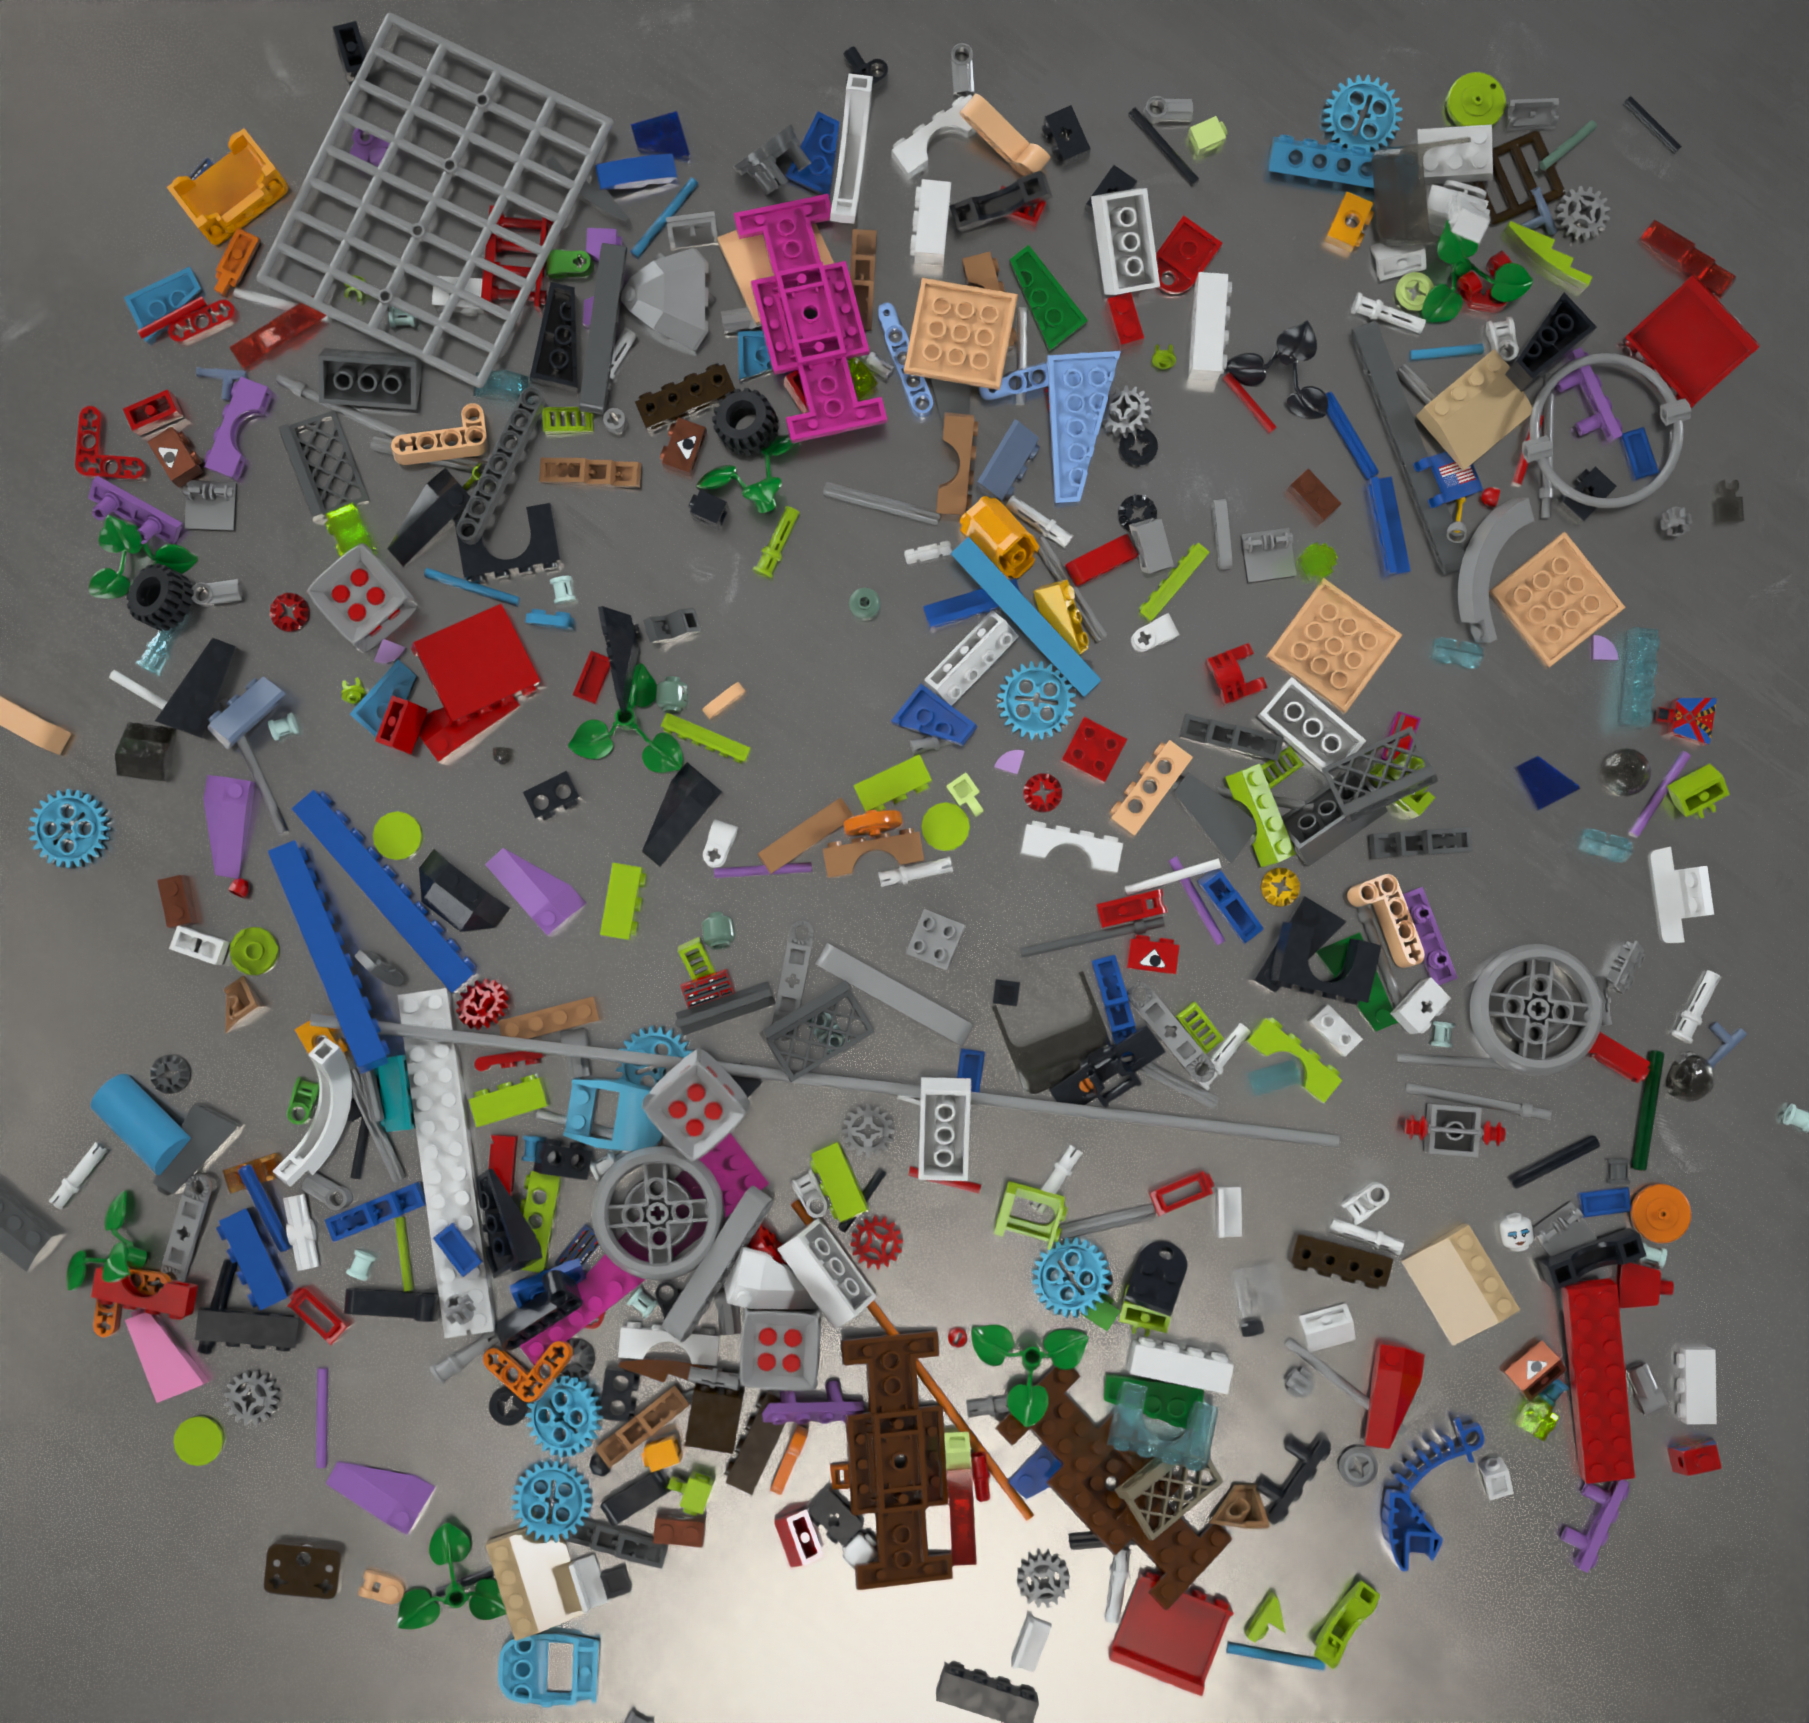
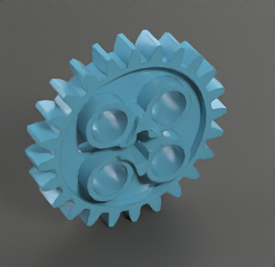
M1357 75L1355 83L1350 78H1347L1346 87L1339 83L1338 89L1340 92L1335 90L1331 92L1335 99L1326 100V103L1331 108L1323 110V113L1329 115L1328 118L1323 120V123L1330 124L1326 133H1334L1331 142L1338 139L1340 141L1339 144L1342 146L1346 145L1347 149H1351L1352 146L1365 148L1366 152H1370V148L1374 152L1379 150V144L1386 148L1388 144L1385 139L1394 140L1395 137L1391 131L1398 132L1400 128L1395 123L1402 121V118L1396 116V114L1403 109L1395 107L1400 98L1392 99L1391 97L1395 89L1387 92L1388 82L1380 86V78L1377 77L1374 82H1371L1370 75L1366 76L1365 81H1362L1360 75ZM1354 93L1361 95L1362 104L1358 106L1353 105L1350 101V95ZM1368 95H1372L1371 103L1365 114L1369 118H1365L1362 121L1357 136H1354L1353 132L1360 118V115L1357 113L1364 109ZM1379 102L1384 105L1385 111L1383 114L1378 115L1374 113L1372 108L1374 103ZM1342 117H1350L1353 120V126L1348 129L1344 128L1340 122ZM1367 125L1372 126L1375 129V136L1371 138L1366 137L1363 133V127Z
M1030 661L1028 669L1023 664H1020V672L1012 669L1011 672L1014 677L1005 676L1004 679L1008 685L1000 684L999 686L1005 692L997 694V698L1003 700L1002 703L997 704V708H1004L1005 710L999 716L1008 717L1004 725L1013 724L1012 733L1018 729L1021 730V738L1026 733H1029L1030 740H1033L1035 734H1038L1039 739L1043 740L1044 733H1047L1051 738L1053 737V729L1060 733L1062 730L1059 724L1061 723L1066 726L1069 724L1065 716L1073 717V713L1068 709L1076 707L1075 703L1070 702V699L1076 697V694L1068 692L1073 685H1066L1065 681L1067 679L1059 677V670L1053 672L1051 663L1047 669L1043 668V661H1040L1038 667H1035L1034 663ZM1023 681H1028L1032 684L1033 689L1030 693H1023L1019 689V684ZM1047 684H1052L1056 687L1057 693L1049 697L1044 693L1043 687ZM1035 695H1039L1040 700L1057 701L1058 705L1039 703L1038 707H1035L1034 702L1017 701L1015 696L1033 699ZM1020 705H1025L1029 708L1030 713L1027 717H1019L1016 713V708ZM1044 708L1051 709L1054 713L1053 719L1049 721L1043 720L1040 716V711Z
M67 789L65 795L62 791L57 790V798L52 794H48L49 802L40 800L39 802L43 808L33 809L38 814L37 818L31 817L29 819L35 823V826L28 828V830L35 832V835L29 839L38 842L33 849H42L39 856L45 858L49 855L47 863L52 864L56 861L57 867L62 868L65 863L67 868L72 869L73 862L77 867H82V860L90 864V855L99 857L96 851L97 848H106L101 841L109 840V837L103 835L104 831L110 830V827L103 824L109 820V817L101 816L105 808H96L100 801L93 800L90 802L92 796L90 794H86L82 798V791L77 790L74 795L71 789ZM69 805H72L74 808V814L70 818H67L65 815V809ZM85 813V816L82 819L78 820L81 814ZM54 822L57 830L55 834L49 835L48 826ZM89 822L91 824V832L84 835L82 826ZM67 824L72 825V826H71V830L73 831L72 833H67V831H68V828L66 827ZM60 838L58 843L54 845V841ZM71 839L74 842V848L68 853L65 850V843Z
M653 1025L649 1027L648 1033L644 1028L639 1029L640 1036L633 1032L631 1034L633 1042L626 1039L624 1044L627 1049H619L660 1055L657 1052V1045L665 1044L668 1047V1054L666 1056L685 1058L693 1052V1050H685L686 1045L689 1043L688 1041L680 1043L679 1040L682 1034L673 1037V1029L671 1028L667 1033H664L663 1026H660L658 1031L655 1032ZM622 1063V1066L616 1068L617 1072H623L619 1079L629 1080V1082L640 1086H646L643 1082L645 1075L653 1077L655 1081L654 1086L666 1075V1068L659 1067L658 1071L656 1068H652L641 1074H636V1070L648 1066Z
M1066 1237L1064 1245L1058 1241L1055 1242L1056 1248L1051 1247L1047 1255L1042 1252L1040 1253L1043 1261H1035V1264L1040 1268L1039 1270L1032 1271L1034 1275L1038 1276V1279L1033 1280L1032 1284L1039 1286L1034 1293L1042 1295L1038 1301L1042 1304L1047 1302L1045 1307L1047 1310L1050 1311L1054 1308L1055 1315L1059 1316L1062 1312L1065 1318H1068L1072 1312L1073 1317L1078 1318L1079 1311L1087 1316L1088 1307L1097 1310L1094 1303L1096 1301L1104 1302L1100 1295L1109 1294L1104 1289V1285H1111V1282L1105 1279V1277L1111 1275L1112 1272L1104 1269L1109 1265V1262L1106 1260L1101 1261L1105 1254L1102 1252L1096 1253L1098 1250L1097 1246L1092 1245L1089 1248L1090 1242L1084 1240L1081 1244L1080 1239L1075 1237L1072 1244L1071 1240ZM1078 1255V1263L1075 1266H1070L1072 1256ZM1060 1260L1063 1261L1066 1269L1074 1274L1073 1278L1084 1290V1295H1081L1077 1286L1070 1282L1069 1275L1059 1265ZM1059 1270V1278L1056 1281H1051V1273ZM1092 1274V1283L1090 1285L1085 1286L1084 1278L1087 1275ZM1073 1289L1074 1295L1072 1299L1065 1301V1293Z
M558 1376L538 1401L527 1404L532 1409V1413H527L526 1417L532 1418V1421L526 1424V1426L533 1427L534 1430L529 1435H537L538 1438L535 1444L543 1443L542 1451L550 1450L551 1456L558 1453L559 1457H566L567 1454L569 1457L575 1456L576 1452H585L584 1447L592 1446L590 1439L598 1438L594 1430L602 1428L597 1424V1420L603 1419V1416L597 1415V1411L602 1409V1406H595V1402L599 1397H591L594 1389H585L587 1382L578 1383V1377L570 1379L569 1376H562L561 1378ZM564 1393L567 1396L566 1404H564L562 1400V1396ZM547 1410L551 1414L550 1421H548L546 1418ZM579 1412H581L583 1417L582 1422L578 1420ZM562 1429L566 1432L565 1440L561 1435Z
M545 1461L543 1469L538 1464H535L534 1473L529 1469L525 1471L527 1479L521 1476L518 1478L522 1486L515 1485L513 1487L518 1492V1495L511 1496V1500L517 1502V1504L511 1506V1510L518 1511V1514L513 1519H521L522 1522L518 1528L526 1526L528 1528L526 1536L534 1532L535 1541L541 1535L544 1536L545 1543L548 1542L550 1536L553 1537L555 1543L558 1542L559 1535H562L567 1540L568 1531L574 1535L577 1533L575 1525L583 1527L584 1523L580 1518L589 1517V1514L584 1511V1509L591 1507V1504L585 1502L586 1499L591 1497V1494L584 1493V1490L589 1485H581L580 1481L584 1476L581 1475L576 1478L574 1476L576 1468L568 1472L567 1463L561 1469L558 1468L557 1461L554 1462L552 1467H549L548 1462ZM555 1480L553 1501L557 1503L552 1507L551 1523L547 1524L549 1503L545 1502V1500H548L550 1497L551 1481ZM537 1482L544 1483L547 1487L546 1493H536L534 1484ZM559 1486H569L571 1495L568 1497L561 1496L558 1491ZM533 1507H540L544 1512L543 1518H533L531 1509ZM557 1510H565L568 1514V1520L565 1522L558 1521L555 1515Z

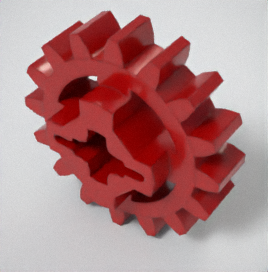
M487 978L483 980L482 984L476 980L474 987L466 986L467 993L461 992L460 995L463 999L456 1001V1004L460 1007L456 1009V1013L459 1015L458 1018L469 1029L475 1027L478 1031L481 1030L482 1025L487 1029L490 1028L492 1021L497 1024V1017H504L505 1015L502 1009H506L509 1006L505 1002L509 999L505 993L506 990L495 980L489 982Z
M875 1215L873 1222H869L867 1218H864L865 1225L857 1224L856 1227L859 1232H852L851 1234L852 1237L856 1238V1241L850 1242V1246L856 1247L852 1254L853 1256H861L858 1263H862L864 1260L867 1261V1268L875 1264L876 1269L880 1270L881 1263L889 1267L888 1260L897 1261V1257L894 1255L895 1252L902 1253V1249L897 1247L898 1244L903 1243V1239L897 1238L901 1230H893L895 1226L894 1221L889 1225L886 1224L887 1217H884L882 1221H878ZM874 1226L883 1227L887 1229L889 1232H878L876 1231ZM866 1230L868 1239L860 1245L861 1236ZM871 1232H873L877 1239H883V1242H881L882 1253L876 1246L871 1247L870 1244L873 1242ZM893 1240V1248L887 1254L885 1250L886 1245ZM865 1253H875L879 1259L870 1258Z

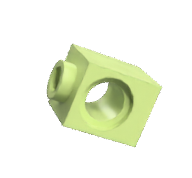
M1217 116L1190 127L1188 131L1189 139L1197 156L1223 145L1228 134L1222 121L1219 122Z
M969 1432L944 1433L946 1470H971Z

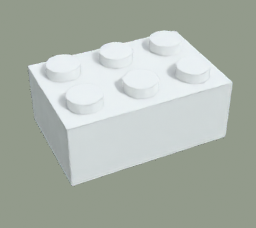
M1492 125L1418 129L1419 185L1441 184L1447 180L1457 182L1492 181Z
M922 179L921 187H916L915 208H919V211H914L913 231L917 232V234L911 236L910 255L915 256V263L943 266L951 182Z

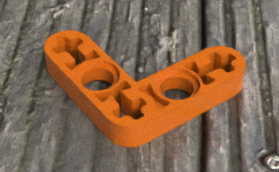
M128 1267L130 1278L133 1274H138L141 1277V1285L136 1288L147 1295H156L162 1289L159 1288L158 1290L157 1285H148L149 1281L154 1282L160 1279V1282L164 1283V1285L172 1281L170 1276L162 1272ZM99 1299L96 1300L93 1329L98 1336L108 1337L118 1331L122 1304L115 1303L112 1308H108L105 1304L99 1303ZM113 1312V1315L107 1316V1314L103 1315L102 1313ZM107 1320V1324L111 1325V1328L105 1331V1327L101 1324Z
M566 1341L552 1343L530 1372L524 1369L501 1348L488 1349L483 1355V1363L492 1374L524 1402H535L543 1396L571 1360L573 1349ZM557 1348H564V1357H558L554 1362L548 1360V1358H556L559 1353L556 1350ZM498 1354L499 1356H498L497 1360H498L501 1364H507V1365L504 1366V1367H502V1366H501L500 1364H498V1363L492 1364V1362H493L494 1359H493L491 1356ZM545 1364L551 1369V1375L547 1379H544L540 1374V1369ZM511 1368H515L518 1371V1379L515 1382H511L507 1376ZM537 1381L543 1383V1385L536 1384L532 1390L535 1393L534 1395H527L529 1392L527 1387L534 1386Z
M797 1425L774 1478L770 1492L782 1495L796 1459L803 1449L809 1429Z

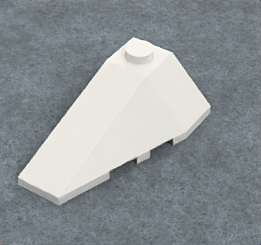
M742 1247L724 1283L727 1303L744 1308L815 1309L817 1306L789 1266L784 1263L782 1265L772 1259V1256L762 1251Z

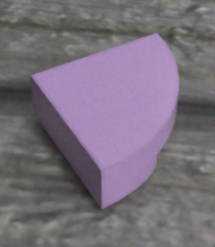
M1598 635L1592 636V660H1618L1617 650L1608 639Z
M383 639L374 662L381 664L393 662L400 658L407 648Z
M1012 750L1006 752L997 760L994 768L1017 775L1024 751Z

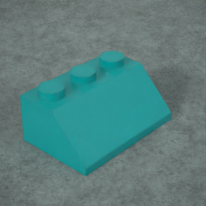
M406 1055L387 1057V1064L374 1069L376 1078L380 1079L378 1091L381 1103L383 1104L384 1120L380 1121L381 1126L385 1127L386 1132L414 1129L416 1127Z

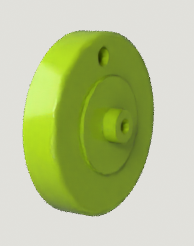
M1481 72L1468 73L1457 79L1449 90L1446 100L1449 117L1458 127L1492 125L1493 127L1503 115L1506 106V96L1501 84L1494 77Z

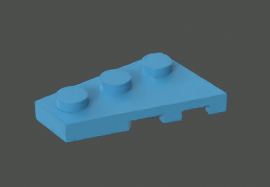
M189 266L123 298L138 328L141 329L186 305L202 288L192 268ZM159 331L144 338L145 342H148Z
M738 331L739 381L773 370L763 331Z
M398 659L353 709L350 715L377 737L391 697L395 696L407 700L417 675Z

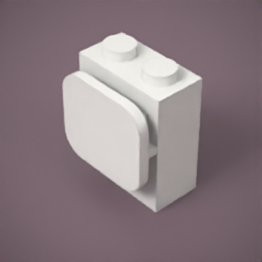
M1453 180L1445 181L1442 187L1432 184L1424 196L1417 220L1445 227L1446 221L1449 220L1446 206L1452 195L1456 197L1458 191H1461L1486 202L1487 206L1489 201L1484 200L1487 192L1481 188ZM1485 209L1484 213L1489 215L1490 210Z

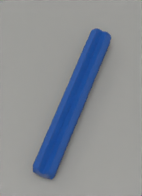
M1333 392L1326 393L1328 398L1327 412L1365 477L1370 479L1379 473L1377 467Z
M252 1165L242 1166L238 1173L278 1251L284 1252L289 1250L292 1246L288 1241L287 1233Z

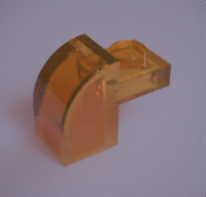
M277 1152L222 1170L229 1193L246 1189L238 1173V1170L244 1165H252L261 1184L276 1179L277 1177L272 1171L280 1164Z

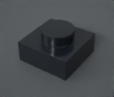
M995 979L993 1004L1017 1006L1020 982Z
M625 1567L600 1575L607 1600L632 1591Z

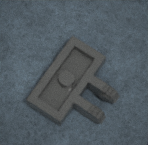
M359 949L354 957L369 973L387 985L390 984L398 987L403 984L404 976L392 965L384 963L382 958L371 950L369 953H366Z

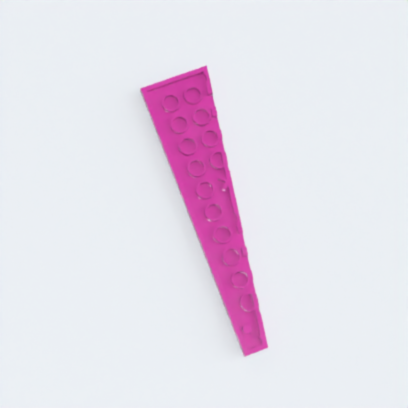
M731 1133L707 1154L699 1158L709 1168L719 1183L725 1203V1218L734 1211L745 1192L754 1185L759 1190H762L769 1184ZM682 1170L674 1179L689 1191L692 1199L705 1198L700 1185L686 1171ZM684 1204L678 1206L677 1215L680 1218H687L690 1214L688 1206ZM655 1206L656 1210L652 1211V1216H656L657 1220H661V1216H665V1212L660 1210L659 1206ZM707 1221L694 1222L689 1235L680 1244L673 1247V1258L703 1235ZM657 1231L653 1239L656 1244L663 1245L667 1237L664 1232ZM625 1232L619 1238V1244L632 1256L649 1262V1250L638 1245ZM605 1254L586 1274V1279L577 1284L583 1300L582 1306L522 1344L520 1348L535 1366L552 1343L568 1341L646 1279L633 1276L621 1270Z

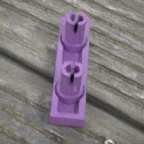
M1582 347L1572 351L1568 355V359L1571 362L1577 358L1587 356L1588 353L1583 352ZM1591 365L1572 371L1556 384L1559 392L1580 384L1590 403L1594 415L1575 423L1580 436L1598 428L1602 429L1608 443L1622 436L1621 431L1623 428L1618 418H1614L1611 411V401L1608 396H1604L1601 390V380L1597 374L1593 373Z
M99 476L92 480L88 499L97 503L92 511V515L96 519L103 520L110 512H114L140 527L138 531L141 535V544H146L154 535L169 544H174L178 540L182 525L180 521Z
M1423 887L1404 893L1405 902L1424 950L1425 956L1423 961L1429 977L1438 985L1457 979V974Z
M830 1381L825 1385L828 1402L798 1403L796 1402L794 1391L779 1390L781 1403H769L762 1415L763 1422H772L774 1425H781L786 1422L806 1424L812 1421H819L821 1424H828L833 1421L846 1423L845 1414L863 1413L864 1405L863 1402L842 1401L840 1382Z
M1626 1480L1612 1481L1607 1491L1591 1483H1585L1581 1494L1601 1504L1587 1535L1569 1527H1565L1561 1535L1562 1541L1580 1549L1574 1565L1582 1571L1588 1573L1590 1568L1593 1569L1598 1561L1597 1552L1600 1546H1604L1608 1539L1609 1533L1607 1531L1610 1524L1615 1523L1618 1518V1507L1621 1500L1624 1501L1629 1494V1482Z

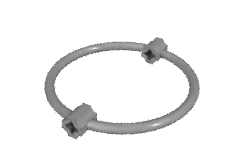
M1609 353L1583 356L1559 368L1550 376L1539 391L1531 412L1530 440L1522 443V453L1527 463L1537 461L1545 477L1567 497L1579 503L1598 508L1628 506L1647 498L1657 491L1673 472L1682 449L1683 421L1691 419V407L1686 398L1676 400L1669 386L1654 370L1633 358ZM1596 363L1623 365L1649 379L1666 401V404L1660 406L1661 420L1665 426L1673 424L1672 449L1662 471L1643 489L1619 498L1592 497L1567 485L1554 472L1546 459L1553 456L1551 440H1549L1548 436L1540 437L1541 412L1552 389L1572 371Z

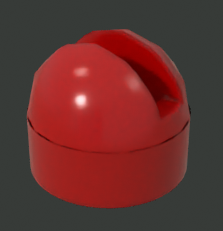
M1495 487L1486 488L1481 495L1482 502L1487 506L1496 508L1500 489Z
M238 878L230 884L228 891L240 898L246 899L250 886L243 878Z
M959 1327L951 1329L948 1333L949 1344L955 1348L963 1347L967 1342L965 1330ZM958 1333H962L963 1335L959 1339L958 1343H953Z

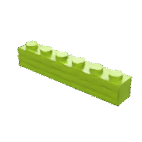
M1199 542L1196 545L1193 544L1188 549L1190 553L1186 557L1182 556L1178 561L1180 565L1177 568L1173 567L1168 573L1170 575L1167 580L1163 579L1158 585L1160 586L1158 591L1154 590L1150 594L1148 603L1144 602L1139 607L1141 610L1139 614L1149 623L1153 621L1210 553Z
M667 712L661 724L664 732L669 734L674 732L678 734V738L683 740L688 738L692 740V744L697 746L702 744L706 746V750L711 752L716 750L719 752V755L725 758L728 756L733 757V761L739 764L742 762L746 763L751 748Z

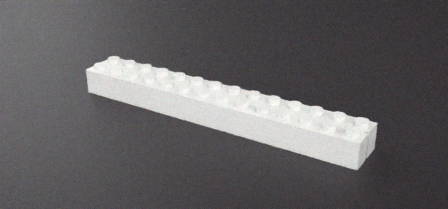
M448 988L397 995L401 1024L456 1030L452 996ZM403 1037L444 1338L464 1336L470 1332L471 1334L491 1332L496 1330L495 1324L497 1321L489 1264L485 1251L486 1242L482 1227L483 1220L479 1204L458 1043ZM453 1222L483 1260V1263L463 1278L433 1239V1237ZM460 1294L463 1298L467 1294L473 1300L476 1310L473 1311V1318L468 1323L459 1325L456 1321L454 1324H451L445 1317L446 1313L443 1309L446 1308L445 1303L447 1299L452 1295Z

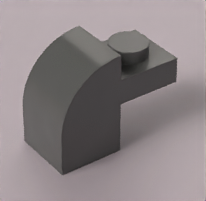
M694 608L679 609L667 615L653 616L643 620L650 643L657 642V645L682 639L701 631Z

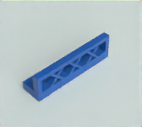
M1378 476L1372 477L1366 483L1385 576L1409 573L1411 569L1392 476L1378 479Z
M1017 579L1009 580L1020 592ZM983 589L923 606L930 630L984 615L991 610L997 611L1001 609Z

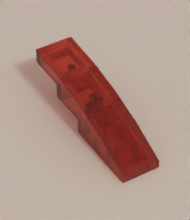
M1656 220L1652 222L1640 238V241L1688 278L1695 274L1711 293L1721 299L1736 280V276L1718 266L1715 259L1695 248V243Z
M299 303L230 346L229 349L243 369L319 322L327 315L303 303Z
M972 1468L947 1469L952 1565H977Z

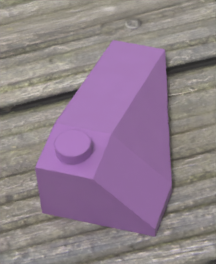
M207 775L203 800L215 875L237 879L241 877L256 789L255 782Z
M504 848L485 864L547 936H552L587 904L571 885Z
M340 1461L336 1463L325 1483L384 1523L406 1535L413 1530L436 1488L412 1474L391 1472L390 1470H379Z

